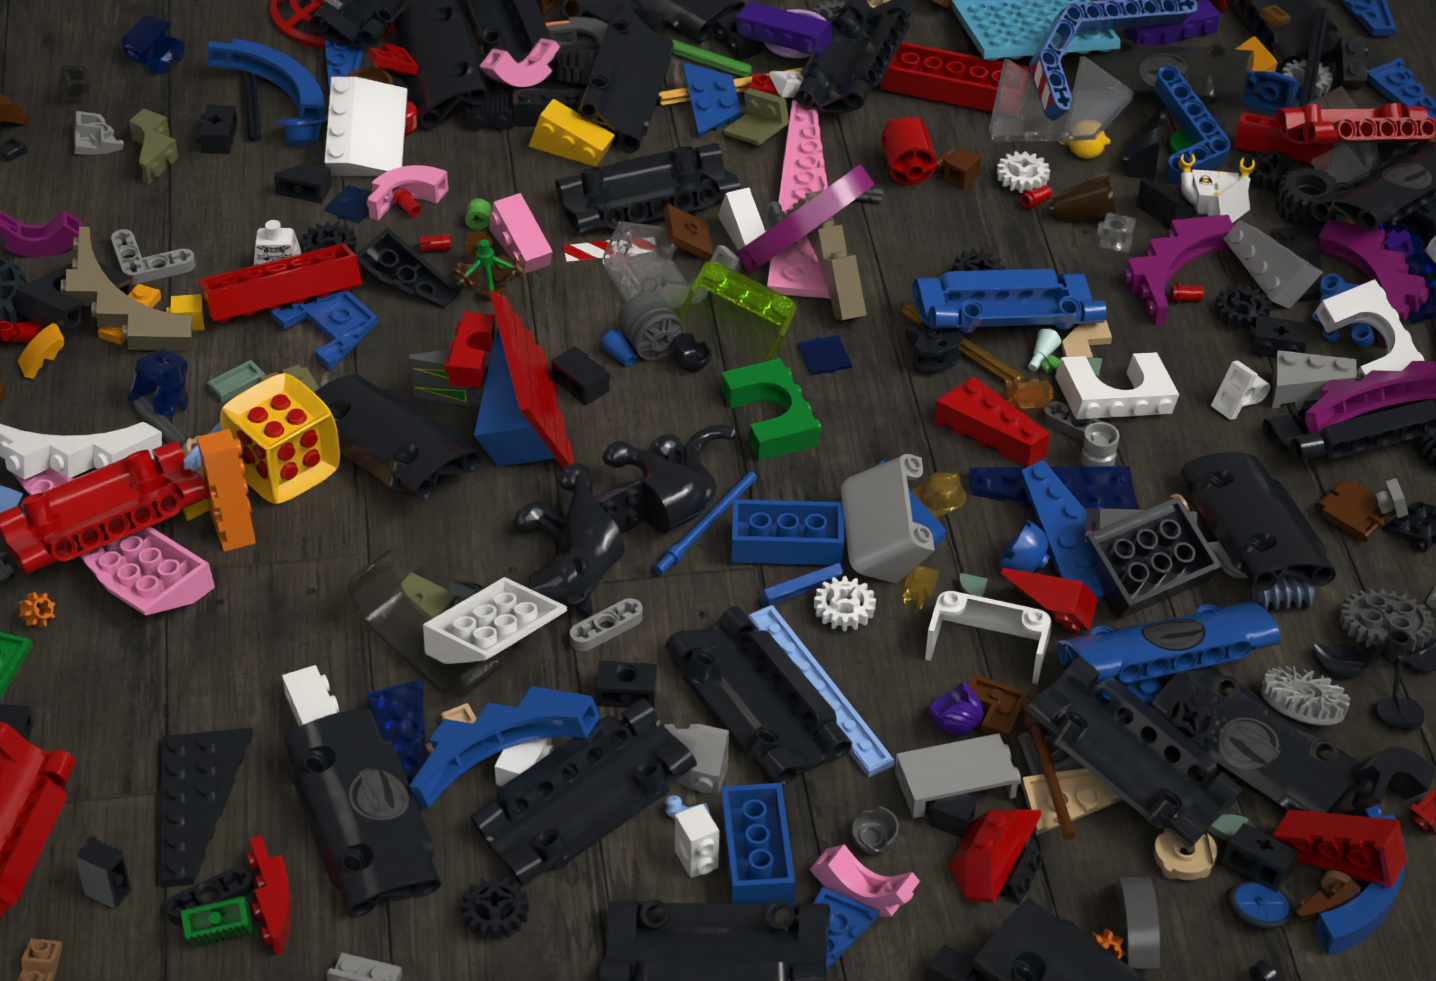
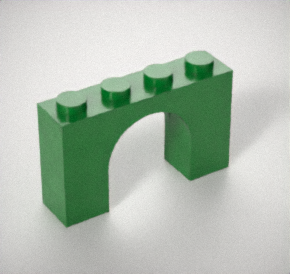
M781 358L722 372L721 392L730 408L759 401H769L777 403L787 410L785 414L777 418L750 424L749 444L759 461L818 446L819 434L822 433L820 421L812 415L809 402L804 401L800 386L794 383L790 368L785 367Z

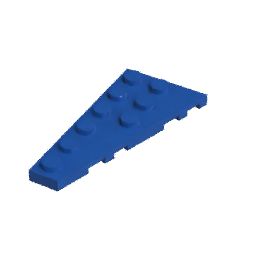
M1340 0L1372 36H1395L1396 26L1386 0Z
M1044 460L1022 469L1020 479L1028 500L1035 509L1036 521L1038 525H1041L1042 530L1047 536L1048 552L1055 571L1059 572L1060 578L1082 581L1098 599L1097 603L1107 599L1088 543L1085 542L1087 533L1086 510Z

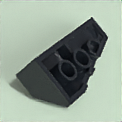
M388 227L355 254L358 265L371 276L443 309L461 294V291Z

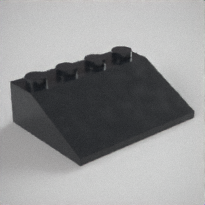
M544 79L528 87L514 86V127H536L541 113L553 99L578 113V107L587 84H571L559 79Z
M1179 496L1086 535L1105 597L1119 620L1211 580L1222 566Z

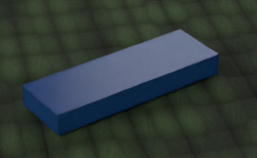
M840 563L764 589L758 598L760 604L765 608L820 588L823 582L832 584V578L835 577L838 580L842 575V567Z

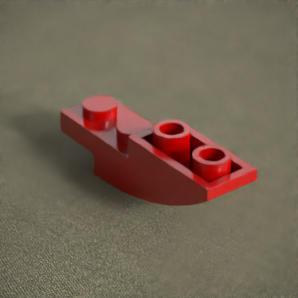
M260 835L249 839L251 851L246 853L251 871L257 869L259 874L255 876L258 889L254 890L257 902L252 904V909L256 921L262 920L265 926L260 928L265 945H272L275 956H278L284 950L290 930L292 914L291 896L282 855L269 858Z

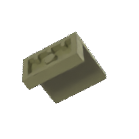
M752 88L747 89L744 92L747 113L725 128L724 134L754 145L763 144L768 138L789 124L785 98Z

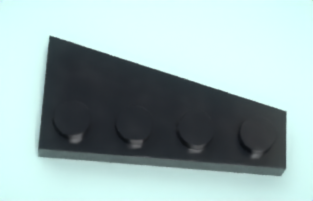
M1319 226L1271 230V238L1321 270ZM1321 275L1296 302L1321 299Z

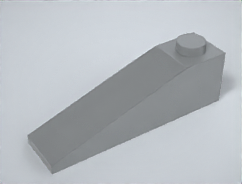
M665 724L664 726L687 746L697 762V766L675 781L701 793L719 795L728 769L729 730L702 724H690L689 729H676L674 724Z

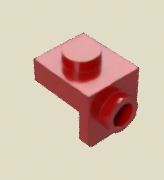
M1435 787L1418 806L1413 803L1409 808L1413 816L1411 819L1413 823L1425 832L1429 829L1436 835Z

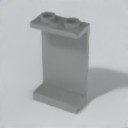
M999 733L897 753L895 774L912 818L924 816L926 801L1005 786L1011 799L1016 798L1017 785L1021 784L1019 770L1017 767H1013L1011 763L1009 746L1003 744Z

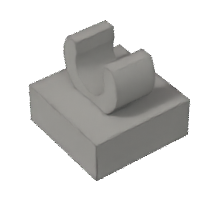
M718 245L708 267L721 279L730 280L733 272L737 273L742 263L739 262L740 258L726 246Z
M1397 478L1386 481L1388 491L1376 494L1381 513H1388L1394 509L1398 518L1409 515Z

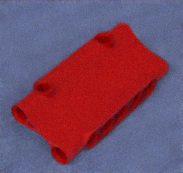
M1 721L0 920L4 912L17 901L66 800L67 793L62 788L66 785L76 764L75 758L68 752L63 750H42L30 744L11 726Z

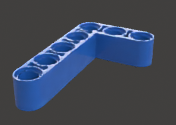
M1172 65L1162 66L1157 74L1155 90L1194 143V145L1171 155L1165 170L1166 180L1172 184H1181L1183 169L1179 167L1178 162L1182 154H1184L1183 159L1186 163H1190L1191 154L1195 156V162L1190 168L1191 173L1192 170L1210 171L1225 163L1231 143L1178 69Z

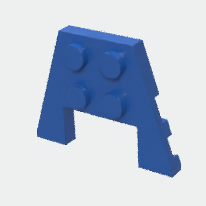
M349 291L333 293L326 297H317L316 302L305 305L303 303L292 304V308L280 311V308L270 310L271 318L284 330L304 319H308L332 340V342L315 350L316 359L328 370L333 369L378 324L377 315Z

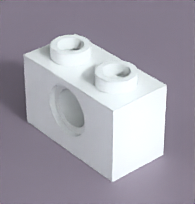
M703 804L675 814V853L690 878L708 874L718 868L719 829Z

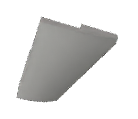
M76 111L73 126L74 154L97 155L123 149V141L115 139L113 136L114 130L105 123V119L101 114Z

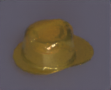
M936 472L929 476L925 484L912 490V493L935 518L962 507L967 500V494L961 487L958 473Z

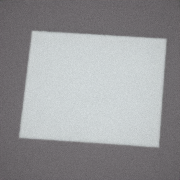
M1246 175L1218 196L1220 215L1228 214L1232 223L1250 210Z

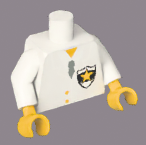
M1184 154L1179 159V167L1183 169V173H1181L1182 195L1194 205L1198 214H1208V216L1220 215L1218 196L1245 175L1249 189L1250 178L1248 177L1253 172L1255 161L1253 160L1251 167H1244V158H1242L1239 167L1242 173L1241 176H1239V173L1192 170L1191 173L1190 168L1195 162V156L1193 154L1190 155V163L1184 161Z

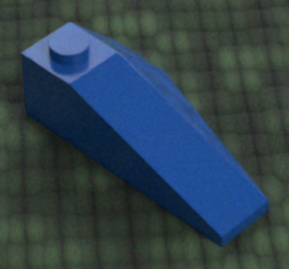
M1205 69L1201 90L1275 115L1278 108H1295L1297 106L1302 85L1297 79L1277 72Z

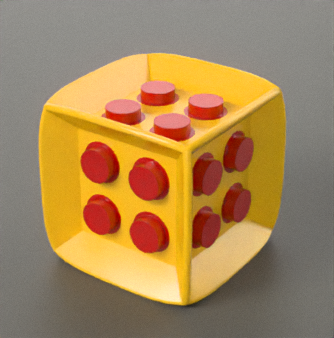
M287 373L272 376L235 396L222 407L220 413L221 431L230 429L233 439L238 438L241 444L242 455H239V458H242L246 472L242 476L245 478L246 483L268 502L280 504L289 501L318 485L338 469L340 447L335 419L327 405L294 376Z

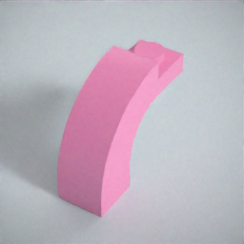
M541 38L530 54L520 63H517L507 51L492 49L479 67L488 77L496 82L518 87L532 86L544 80L552 72L547 64L555 57V53L560 46L554 40Z
M413 165L395 168L380 175L372 182L373 193L370 194L367 200L370 219L380 220L394 204L393 195L399 189L408 190L412 198L437 204L448 191L447 171L430 166Z
M845 845L825 849L810 868V871L826 889L879 910L880 917L893 916L900 905L905 904L912 898L914 894L912 891L920 882L913 872L893 877L878 875L864 867Z

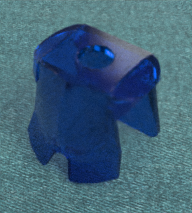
M146 15L122 37L121 46L124 53L130 59L143 62L154 74H162L172 70L169 65L170 60L179 62L182 60L185 42L166 36L165 31L171 26L170 22L159 20L153 15Z
M165 349L138 359L128 400L132 402L141 396L155 392L153 400L155 414L174 416L176 404L180 406L182 411H185L188 405L186 391L187 359Z

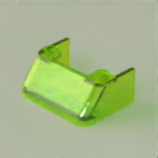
M706 262L699 272L678 316L684 317L699 286L781 326L766 358L768 361L772 360L796 312L795 303L790 298L718 262Z

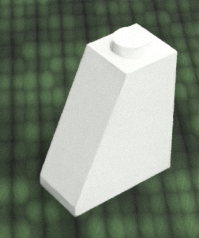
M750 188L725 194L718 216L737 250H740L763 234L765 229Z

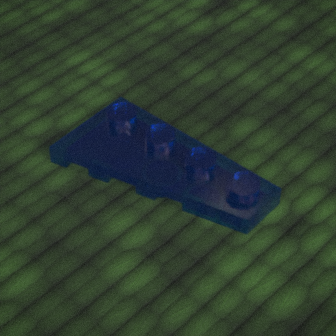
M423 678L366 693L369 708L374 713L384 739L392 741L409 785L426 762Z

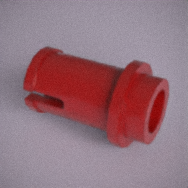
M1042 185L1032 191L1026 190L1021 196V203L1025 208L1034 209L1037 207V204L1052 198V190L1048 185Z
M399 189L394 193V204L397 207H402L410 217L415 218L421 213L422 206L411 197V193L408 190Z
M442 232V235L420 236L421 244L431 243L420 245L421 252L436 250L447 252V249H451L450 234L445 235V232Z
M1176 283V285H1172L1170 288V299L1175 300L1176 303H1180V301L1203 300L1204 292L1202 285L1181 286L1180 283Z

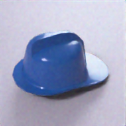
M328 115L305 119L277 120V123L284 126L286 142L289 145L306 146L317 140L323 121L328 120Z

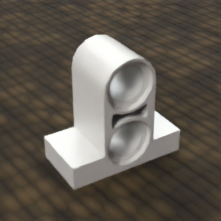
M1233 361L1211 406L1230 420L1236 419L1242 406L1257 404L1267 396L1270 384L1240 361Z

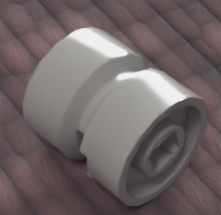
M1105 422L1092 423L1086 427L1080 459L1081 464L1089 471L1104 473L1114 467L1120 437L1116 427Z

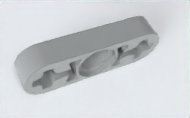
M627 598L575 624L570 630L571 646L577 651H588L638 625L643 619L642 604L636 599ZM604 621H609L614 624L611 628H602L599 626V624Z

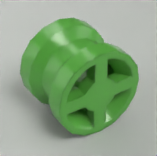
M483 199L471 200L467 205L466 224L475 230H482L488 227L491 205Z

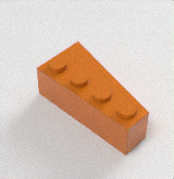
M230 429L197 437L203 477L210 493V497L207 498L209 512L223 552L256 544L250 516L252 510L249 499L246 496L249 491L246 480L242 476L246 472L242 458H239V455H242L239 439H233Z

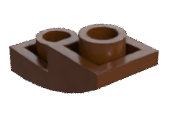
M1350 879L1346 884L1343 882L1338 883L1330 891V899H1327L1320 891L1314 896L1310 893L1297 905L1299 908L1297 918L1302 923L1317 920L1320 913L1337 909L1361 894L1360 887Z

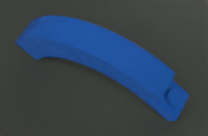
M233 39L232 44L209 41L207 66L242 70L266 78L278 85L290 96L297 108L298 118L305 119L323 116L324 98L317 81L307 69L291 57L270 47L246 40Z
M1379 805L1361 812L1354 808L1352 813L1353 816L1396 820L1393 814L1382 816ZM1405 865L1392 888L1371 882L1351 902L1337 909L1320 913L1315 933L1327 956L1343 952L1358 945L1381 926L1394 905L1403 879Z

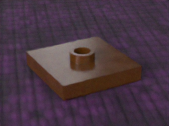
M667 204L663 212L668 242L709 261L713 256L708 223Z

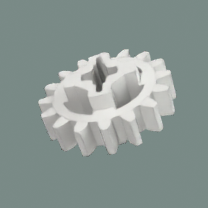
M1017 151L1014 152V156L1006 154V158H1001L1000 164L997 167L998 181H1003V187L1009 185L1010 191L1015 189L1019 190V193H1022L1024 190L1032 191L1033 188L1037 189L1041 185H1047L1050 173L1048 169L1049 164L1044 163V158L1037 159L1035 153L1030 156L1027 151H1024L1021 155Z
M846 576L843 577L842 581H838L834 577L832 578V584L823 582L822 589L817 588L816 597L814 598L816 616L822 617L823 624L831 622L832 629L840 625L843 631L847 630V626H852L856 630L858 629V623L867 625L868 618H873L876 599L873 598L874 592L873 590L867 591L868 584L866 583L858 585L857 578L849 582Z

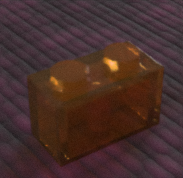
M1037 377L1006 380L1007 402L1017 409L1050 407V400H1053L1052 385H1049L1048 380Z

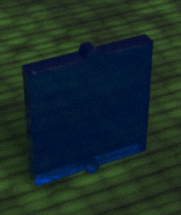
M348 184L325 207V212L339 216V219H347L359 224L369 214L367 200L372 193L368 192L367 189L362 190Z
M839 335L823 338L816 337V339L798 342L799 350L811 376L828 372L833 374L834 371L852 368V363Z

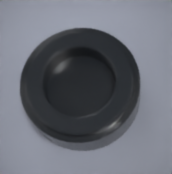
M1259 960L1250 967V976L1253 981H1280L1278 974L1272 966L1263 960Z

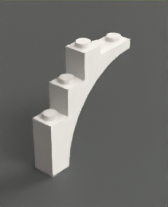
M145 422L107 433L75 436L38 434L0 424V457L6 459L7 470L24 480L50 468L69 479L93 467L96 469L102 468L141 450H149L152 459H154L152 450L162 446V432Z

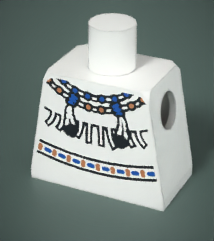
M270 220L265 224L266 228L257 230L254 265L302 253L294 230L291 228H281L279 221Z

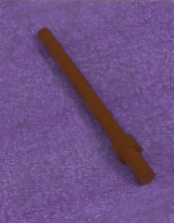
M1025 699L1021 705L1025 715L1024 724L1026 731L1031 734L1065 840H1071L1075 838L1076 834L1042 732L1044 727L1025 712L1032 701L1031 699Z

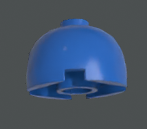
M1026 519L1018 528L1022 530L1021 533L1013 536L1000 558L999 568L1033 573L1037 568L1042 570L1048 562L1050 556L1046 554L1048 549L1047 536L1041 528Z

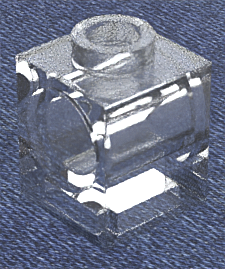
M1107 213L1105 221L1099 222L1097 236L1101 237L1099 247L1129 253L1136 218Z

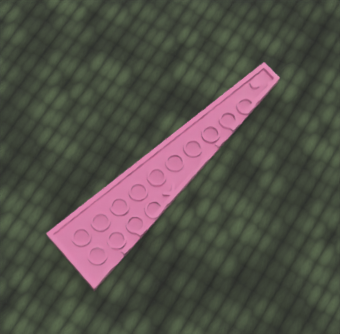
M792 100L778 202L785 213L786 209L793 208V203H797L799 199L806 198L805 193L822 192L828 187L817 110L804 107L797 103L796 100ZM806 235L799 239L797 244L789 246L771 259L767 294L830 299L820 263Z

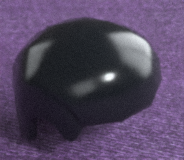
M680 333L675 337L673 358L679 366L689 370H699L710 363L712 350L707 346L705 340L697 342L693 333Z

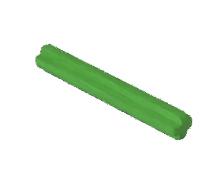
M672 40L674 43L672 54L741 77H748L751 74L752 67L749 64Z

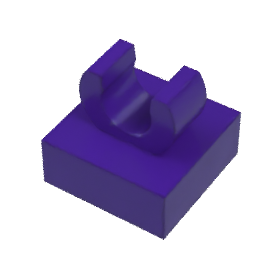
M1392 230L1385 234L1387 239L1383 242L1386 250L1404 253L1405 257L1414 253L1411 236L1406 230L1398 234L1395 230Z

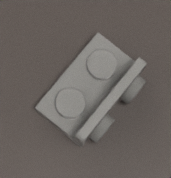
M341 953L335 969L329 968L327 980L400 981L402 967Z

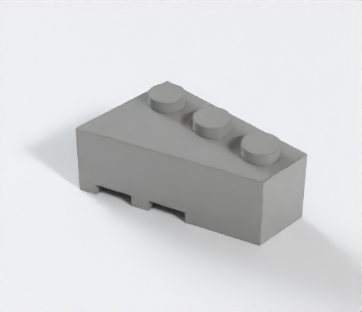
M1278 350L1272 375V408H1280V405L1284 403L1294 402L1297 406L1304 404V401H1319L1320 390L1330 380H1356V359Z

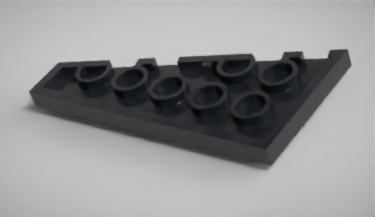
M252 728L162 736L161 883L163 888L194 885L206 855V847L209 840L213 838L216 822L223 813L236 780V772L244 760L246 747L252 740Z

